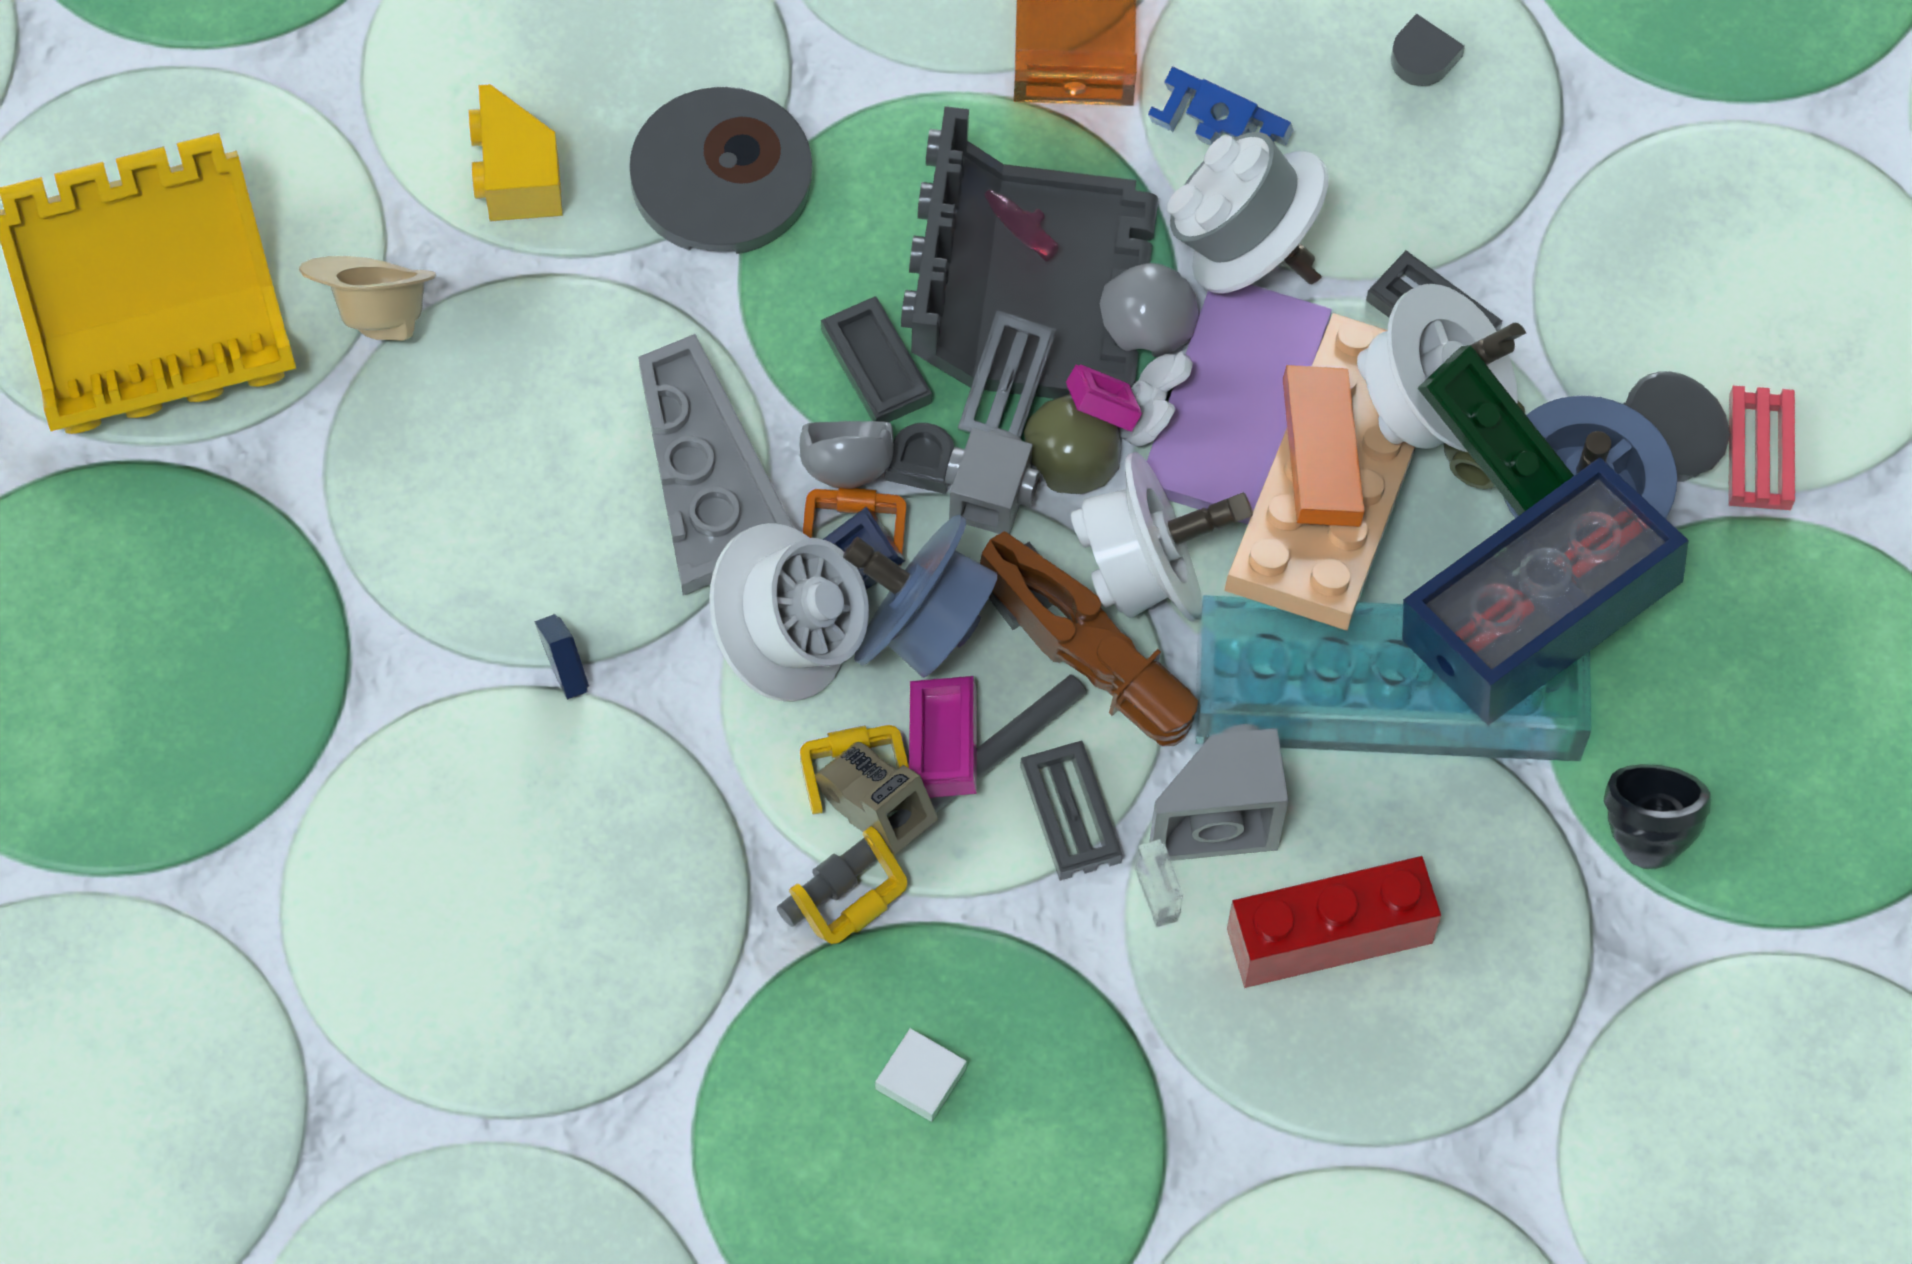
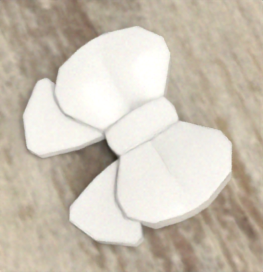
M1182 351L1177 356L1162 355L1146 366L1139 380L1131 387L1142 415L1132 432L1118 427L1121 438L1134 446H1143L1154 441L1158 434L1167 426L1175 412V406L1165 401L1167 392L1190 376L1193 363L1188 355Z

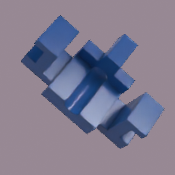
M1172 66L1164 81L1167 89L1172 94L1163 111L1151 107L1148 113L1151 122L1173 132L1193 95L1194 98L1186 114L1200 121L1195 134L1199 141L1210 146L1223 133L1235 138L1246 133L1256 132L1258 126L1261 127L1259 132L1267 134L1273 142L1276 141L1286 146L1294 131L1290 121L1258 107V104L1204 78L1201 80ZM1227 116L1224 120H1219L1221 117Z

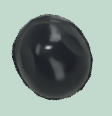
M1638 764L1620 768L1612 773L1605 789L1603 802L1608 809L1607 819L1612 835L1626 858L1632 864L1643 869H1658L1671 864L1698 838L1705 827L1706 818L1710 814L1711 794L1703 782L1685 771L1662 765Z

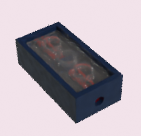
M1599 457L1404 598L1402 641L1489 726L1680 585L1684 580L1689 540Z

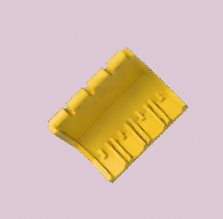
M219 133L177 143L182 164L173 167L169 165L164 146L115 158L121 180L109 182L103 162L54 173L59 195L49 198L42 177L0 187V196L4 209L0 210V243L30 343L42 391L43 408L50 432L63 428L68 434L86 432L98 427L102 423V418L126 413V416L129 418L148 416L163 408L162 403L184 397H187L189 402H202L221 395L224 392L223 387L246 381L249 386L254 387L269 385L284 378L285 371L296 369L237 151L224 152Z

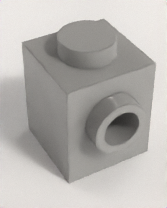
M972 427L965 449L955 447L947 467L945 483L952 485L950 490L949 519L959 514L966 519V525L998 534L1003 531L1010 534L1020 504L1030 507L1038 486L1040 470L1031 468L1033 444L1023 442L1017 435L1005 430L994 429L988 432Z

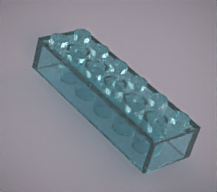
M1203 595L1197 639L1196 698L1198 706L1196 712L1195 744H1204L1212 734H1220L1229 727L1251 724L1258 726L1260 730L1277 728L1280 748L1581 761L1591 733L1590 651L1488 726L1402 641L1403 604L1358 602L1349 628L1346 631L1245 597Z

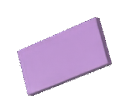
M1251 284L1229 293H1213L1208 291L1186 351V355L1190 357L1193 363L1190 376L1182 383L1173 387L1168 402L1175 406V412L1167 426L1154 440L1147 459L1168 500L1196 509L1203 507L1208 509L1211 504L1244 492L1248 497L1252 511H1254L1287 428L1282 380L1286 365L1312 366L1329 324L1332 309ZM1251 517L1238 522L1248 525Z

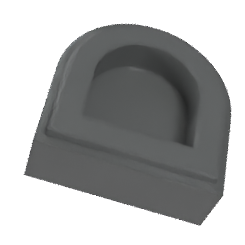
M1416 13L1394 40L1391 65L1397 76L1409 84L1417 86L1432 85L1443 79L1462 58L1464 45Z
M915 423L905 427L894 439L893 457L890 467L885 471V480L946 494L948 483H945V476L951 454L954 450V444L950 435L941 427L931 423Z

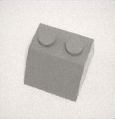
M1241 724L1229 727L1220 734H1212L1155 801L1148 846L1149 863L1278 850L1288 805V795L1277 728L1260 730L1256 725Z

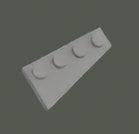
M696 334L638 357L683 595L711 584L712 574L721 552L731 539L740 532L750 527L767 523H777L793 528Z

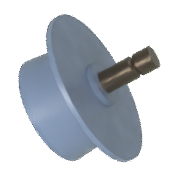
M958 514L949 519L928 540L905 570L879 551L874 552V548L859 537H856L849 545L843 558L858 569L863 568V572L889 590V593L867 626L863 642L855 652V662L861 666L874 659L886 646H889L921 677H926L948 657L955 647L960 648L970 638L981 620L979 613L987 602L998 575L993 570L956 551L966 526V519Z

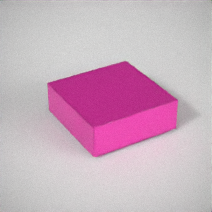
M1084 365L1074 366L1066 381V385L1077 410L1132 432L1142 413L1130 385Z

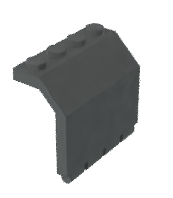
M945 106L941 130L930 129L928 136L926 166L935 167L933 183L922 182L920 188L917 218L927 220L925 237L914 235L911 247L909 273L919 274L917 291L905 290L902 306L901 327L912 328L911 352L971 388L996 312L999 310L1056 329V335L1035 397L1056 399L1070 394L1066 381L1074 366H1080V364L1126 382L1132 387L1136 380L1139 352L1136 349L1125 351L1116 344L1104 326L1099 303L1105 284L1131 267L1151 262L1152 244L1148 241L1154 237L1158 197L1150 192L1135 191L1136 180L1003 164L968 141L969 109ZM1005 328L985 388L986 391L997 392L1017 330ZM1029 335L1010 394H1022L1040 338Z

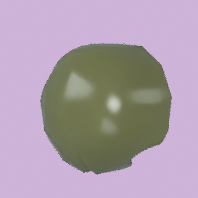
M1071 394L1045 402L1027 420L1024 430V442L1033 444L1031 466L1034 465L1040 470L1047 486L1051 490L1058 493L1085 494L1105 486L1119 470L1121 443L1117 426L1077 410Z

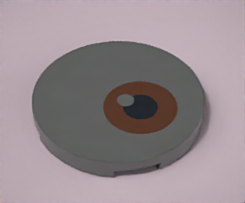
M712 87L694 90L664 104L650 116L640 129L630 156L631 188L635 203L643 218L652 229L667 241L686 250L691 249V247L711 251L735 250L736 254L758 249L774 241L785 233L801 215L807 204V196L812 181L811 150L799 123L775 101L756 92L733 87Z

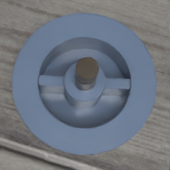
M1570 396L1555 399L1535 408L1526 415L1574 476L1600 457L1665 519L1667 518L1674 503L1677 490L1676 465L1666 440L1659 430L1643 415L1622 403L1595 396ZM1504 498L1511 514L1514 516V518L1518 517L1519 515L1515 512V510Z

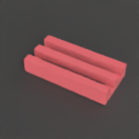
M1733 385L1729 394L1728 506L1791 510L1795 502V390L1782 389L1781 394L1777 395L1770 394V388L1757 387L1755 393L1745 392V386ZM1745 409L1755 410V492H1745ZM1770 411H1778V494L1770 493Z

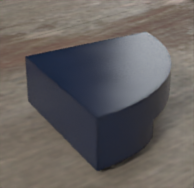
M553 614L534 621L552 670L566 699L568 700L588 692L587 687H589L574 638L562 619Z

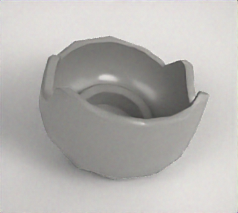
M1157 263L1137 265L1119 274L1104 285L1099 303L1104 326L1121 349L1125 351L1134 349L1150 350L1155 358L1166 354V352L1171 353L1189 342L1193 336L1199 316L1196 295L1189 282L1182 278L1179 272Z
M838 421L805 424L802 427L799 443L801 462L812 477L833 488L854 489L873 482L890 467L894 450L892 425L889 422Z

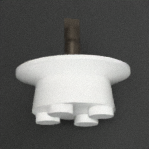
M1423 284L1404 293L1392 309L1388 330L1377 335L1369 347L1361 351L1357 358L1359 372L1366 380L1369 395L1379 414V427L1384 437L1393 444L1406 442L1417 448L1432 449L1446 443L1453 448L1468 452L1417 388L1459 347L1471 345L1517 403L1516 378L1508 354L1512 353L1515 349L1514 339L1526 334L1523 326L1515 322L1496 331L1489 319L1472 301L1459 292L1443 285Z
M1138 452L1128 454L1125 460L1126 489L1085 498L1082 508L1071 512L1072 524L1080 543L1084 548L1091 546L1099 567L1098 570L1092 572V580L1097 595L1104 607L1115 604L1118 611L1124 613L1128 618L1138 615L1168 597L1189 621L1198 620L1202 616V600L1197 576L1186 542L1210 533L1214 528L1220 529L1253 516L1248 497L1243 492L1211 504L1208 509L1203 507L1176 518L1172 506L1148 462Z

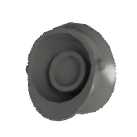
M1659 371L1641 378L1629 392L1627 400L1623 404L1643 415L1662 434L1675 461L1677 482H1684L1698 476L1700 473L1711 470L1725 455L1730 437L1727 415L1718 399L1695 379L1672 371Z

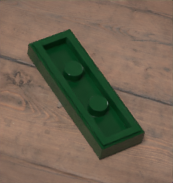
M1471 345L1459 347L1417 388L1518 515H1521L1574 476Z

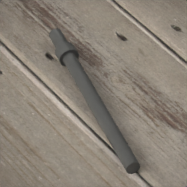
M1070 674L977 748V780L1085 696L1086 690L1082 683L1074 675ZM957 796L932 797L930 800L937 813ZM901 809L890 816L888 820L892 829L905 824L910 818L911 812ZM863 838L840 857L832 854L812 870L814 877L802 887L818 908L829 898L837 901L855 887L858 883L856 877L878 859L865 838ZM789 896L777 906L780 916L791 927H794L805 918L792 896Z

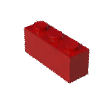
M1423 856L1232 900L1227 932L1244 988L1433 944L1441 919V912Z

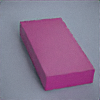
M974 676L910 681L909 769L920 775L929 798L977 794V688Z

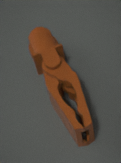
M1006 531L991 538L981 554L980 564L993 570L998 575L992 592L1015 616L1018 624L1041 651L1053 662H1065L1086 676L1095 687L1105 690L1112 695L1113 698L1109 709L1111 716L1120 711L1145 735L1155 740L1161 746H1175L1184 741L1191 730L1197 712L1198 700L1183 683L1159 662L1161 651L1157 649L1146 659L1136 650L1132 640L1121 633L1101 608L1099 597L1090 589ZM1030 590L1048 598L1049 602L1056 606L1066 617L1054 615L1038 601Z

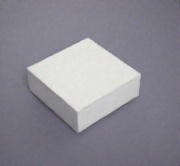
M910 1028L875 1081V1089L932 1122L965 1072L967 1061Z

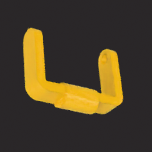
M864 725L827 733L828 737L808 741L800 749V764L813 815L822 813L821 800L811 761L813 759L828 756L836 758L855 742H861L869 748L891 744L897 769L902 765L909 768L901 733L892 725L867 729Z
M872 826L863 831L862 834L887 874L888 879L877 888L869 890L841 912V916L831 924H826L812 899L800 884L796 883L789 889L792 898L814 933L828 943L837 944L852 932L858 933L888 909L887 905L900 896L907 887V878L882 836Z

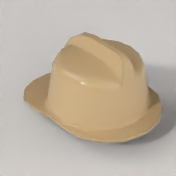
M354 256L313 258L303 262L299 267V271L304 277L331 286L341 319L346 326L357 329L366 337L375 340L403 341L412 337L415 320L420 317L422 312L424 282L436 277V273L433 271L411 270L380 260Z

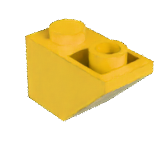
M491 84L478 85L480 109L469 110L471 145L482 146L483 161L472 162L475 199L486 198L490 221L563 216L555 132Z

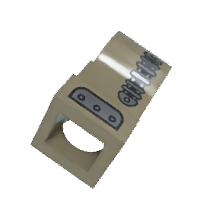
M861 742L852 744L816 773V782L831 805L860 831L863 832L870 826L874 827L894 855L939 820L920 775L905 765L895 769L881 760L873 750ZM895 810H909L911 816L908 821L902 826L892 829L886 814Z

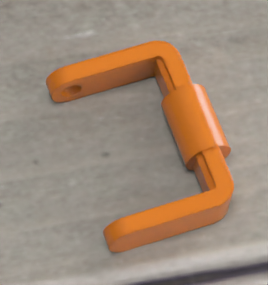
M815 489L809 492L806 497L803 533L809 538H813L816 508L835 509L837 512L858 513L867 507L874 513L896 514L894 544L903 556L906 502L901 496L879 494L877 490Z

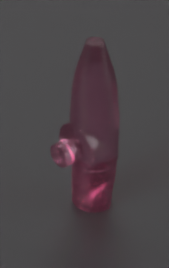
M991 189L985 193V197L995 215L1024 245L1033 249L1045 261L1055 256L1059 245L1041 228L1039 222L1045 216L1040 209H1036L1032 213L1027 210L1024 211L1004 195Z

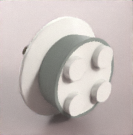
M1261 132L1246 133L1234 139L1230 135H1224L1212 143L1204 156V161L1196 168L1186 183L1171 196L1167 204V211L1171 214L1170 227L1173 235L1195 250L1192 264L1193 273L1197 282L1204 289L1213 293H1229L1239 290L1265 276L1283 260L1308 284H1314L1322 278L1311 267L1315 261V256L1299 243L1315 222L1327 194L1329 177L1323 161L1315 154L1306 151L1282 154L1267 134Z

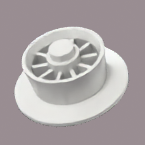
M777 523L750 527L731 539L716 562L710 584L709 602L711 622L717 643L734 673L758 694L773 700L787 702L806 699L822 691L833 680L841 664L855 654L862 644L867 631L869 604L863 579L857 567L843 558L845 552L829 541L809 538L795 528Z

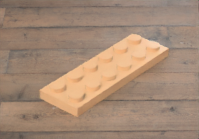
M1333 313L1312 363L1314 367L1347 368L1349 371L1364 503V516L1361 526L1297 523L1288 430L1286 428L1254 508L1253 516L1250 518L1228 573L1224 591L1346 631L1348 630L1416 448L1406 442L1393 444L1384 437L1379 427V414L1369 395L1366 380L1360 374L1357 365L1359 353L1367 349L1377 335L1387 330Z

